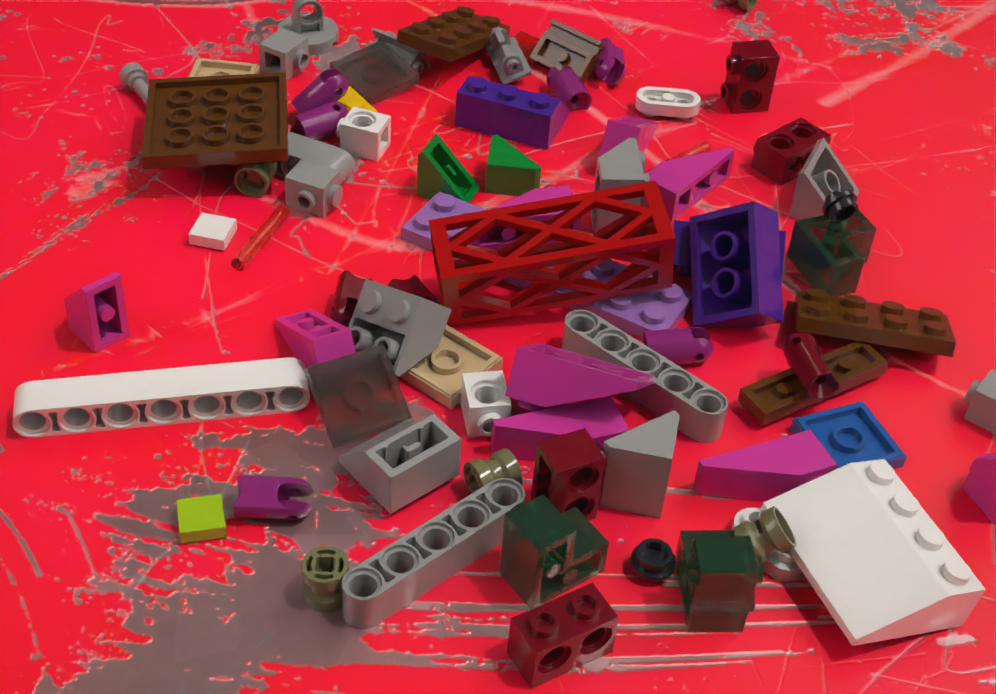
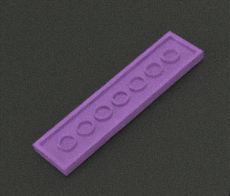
M439 191L401 227V239L433 252L429 220L484 211L485 209ZM465 228L447 231L448 238ZM609 258L579 276L607 283L628 266ZM647 275L641 279L651 278L653 276ZM511 276L502 280L522 289H525L534 282ZM672 284L671 288L565 307L572 310H588L618 329L643 339L644 331L675 328L691 308L693 302L691 291ZM558 287L542 297L578 290Z

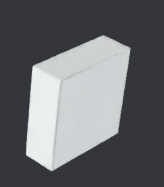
M202 212L188 234L189 244L224 251L237 230V219Z

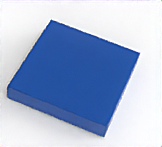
M863 401L797 417L792 420L790 427L792 432L796 434L811 430L836 462V469L849 463L885 459L893 469L903 467L907 456Z

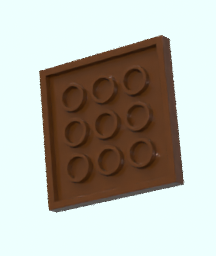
M286 72L149 79L141 155L143 169L156 168L165 170L171 167L187 166L200 168L207 165H240L253 162L276 163L289 160Z

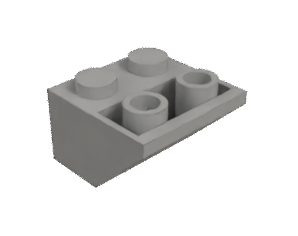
M636 138L626 139L598 158L594 191L650 182L649 173H644L645 154L644 152H639ZM641 197L621 201L640 205ZM599 208L592 209L591 221L593 232L623 216V214Z
M366 279L348 327L351 329L357 361L401 376L438 348L452 309Z
M435 414L406 419L338 456V460L392 514L459 475L461 438Z

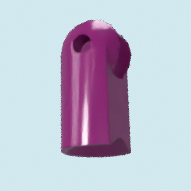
M603 38L600 41L606 47L597 56L598 60L595 64L598 79L606 81L607 86H615L621 83L625 77L624 50L615 46L609 38Z
M564 65L561 71H558L553 66L548 71L547 84L556 98L562 99L569 112L574 109L588 110L592 103V96L570 66Z
M334 68L327 69L301 91L291 103L299 113H303L322 106L327 102H337L346 94L349 87L348 80L340 70Z
M327 102L322 106L295 115L296 122L290 129V132L314 140L323 139L336 134L340 119L345 118L349 112L340 102Z
M701 327L643 332V344L676 365L702 363L712 355L714 350L713 343L710 341V333Z
M236 476L238 481V499L233 505L235 518L298 520L307 516L313 508L306 502L290 500V497H305L313 494L314 490L310 484L301 478Z

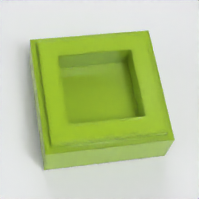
M222 494L176 499L181 544L227 537Z

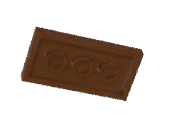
M458 6L457 9L452 11H444L438 16L428 17L424 21L413 22L410 26L398 29L396 42L452 62L491 46L490 34L494 28H503L509 35L511 27L502 24L501 20L497 17L480 16L474 14L475 10L472 8Z
M809 288L806 292L796 290L794 300L796 331L953 357L956 340L947 315L938 309L931 307H922L920 310L908 309L894 301H883L882 304L872 303L857 295H845L844 298L830 296L826 291Z

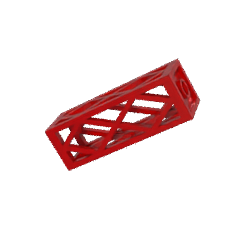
M657 181L429 220L435 271L442 304L452 309L447 321V325L450 327L671 288L673 284L676 237ZM641 197L640 205L621 201ZM594 208L623 214L620 218L594 233L568 228ZM562 211L545 222L524 218ZM495 225L527 232L498 250L470 245V243ZM465 228L448 238L447 231ZM551 239L558 240V242L547 243ZM609 258L632 263L607 283L579 276ZM650 273L653 275L651 278L641 279ZM508 276L534 281L510 300L480 293ZM558 287L578 290L542 297ZM460 304L477 307L478 309L461 311Z

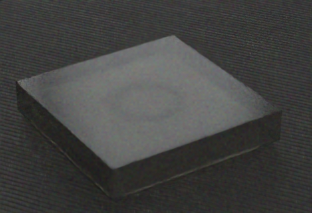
M382 40L330 62V69L340 70L343 76L347 78L349 85L370 105L419 84V74Z
M384 344L309 366L304 371L333 449L380 434L406 419L412 418Z

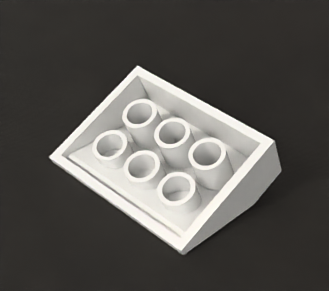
M885 459L849 463L763 502L760 508L763 512L775 506L783 514L794 534L797 544L796 547L788 550L852 646L960 627L964 624L986 590Z

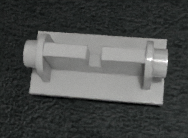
M373 27L372 32L375 41L368 43L365 49L369 59L388 66L392 59L396 58L392 63V67L411 76L415 74L420 75L423 67L431 68L427 53L396 42L397 35L393 32H384Z
M494 28L490 34L492 45L486 47V50L502 84L506 85L531 75L532 71L515 37L509 38L507 31L503 28Z

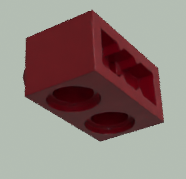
M769 40L732 42L731 53L726 58L725 83H722L720 90L722 101L726 102L732 114L769 110L780 59L779 54Z
M801 117L758 138L753 149L754 156L751 167L782 186L798 177L817 141L824 138L830 144L832 135Z
M586 428L537 442L530 502L549 533L596 518L599 499L602 497L601 484L603 471L607 467V458L603 447L599 443L594 442Z
M590 583L510 618L507 654L529 687L533 689L613 651L619 617L596 586Z

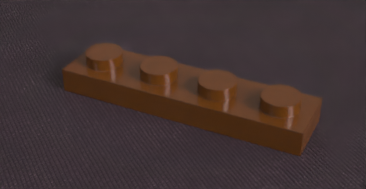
M860 341L821 355L840 385L839 390L833 395L885 374L889 363L868 343ZM791 368L740 388L738 401L762 426L822 401L811 399L807 395Z

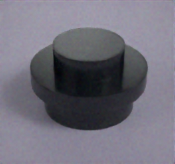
M836 190L826 197L821 211L833 223L846 221L858 210L857 196L852 190Z
M650 538L643 540L631 553L630 566L633 572L646 581H664L675 570L676 559L673 551L666 542L660 539Z

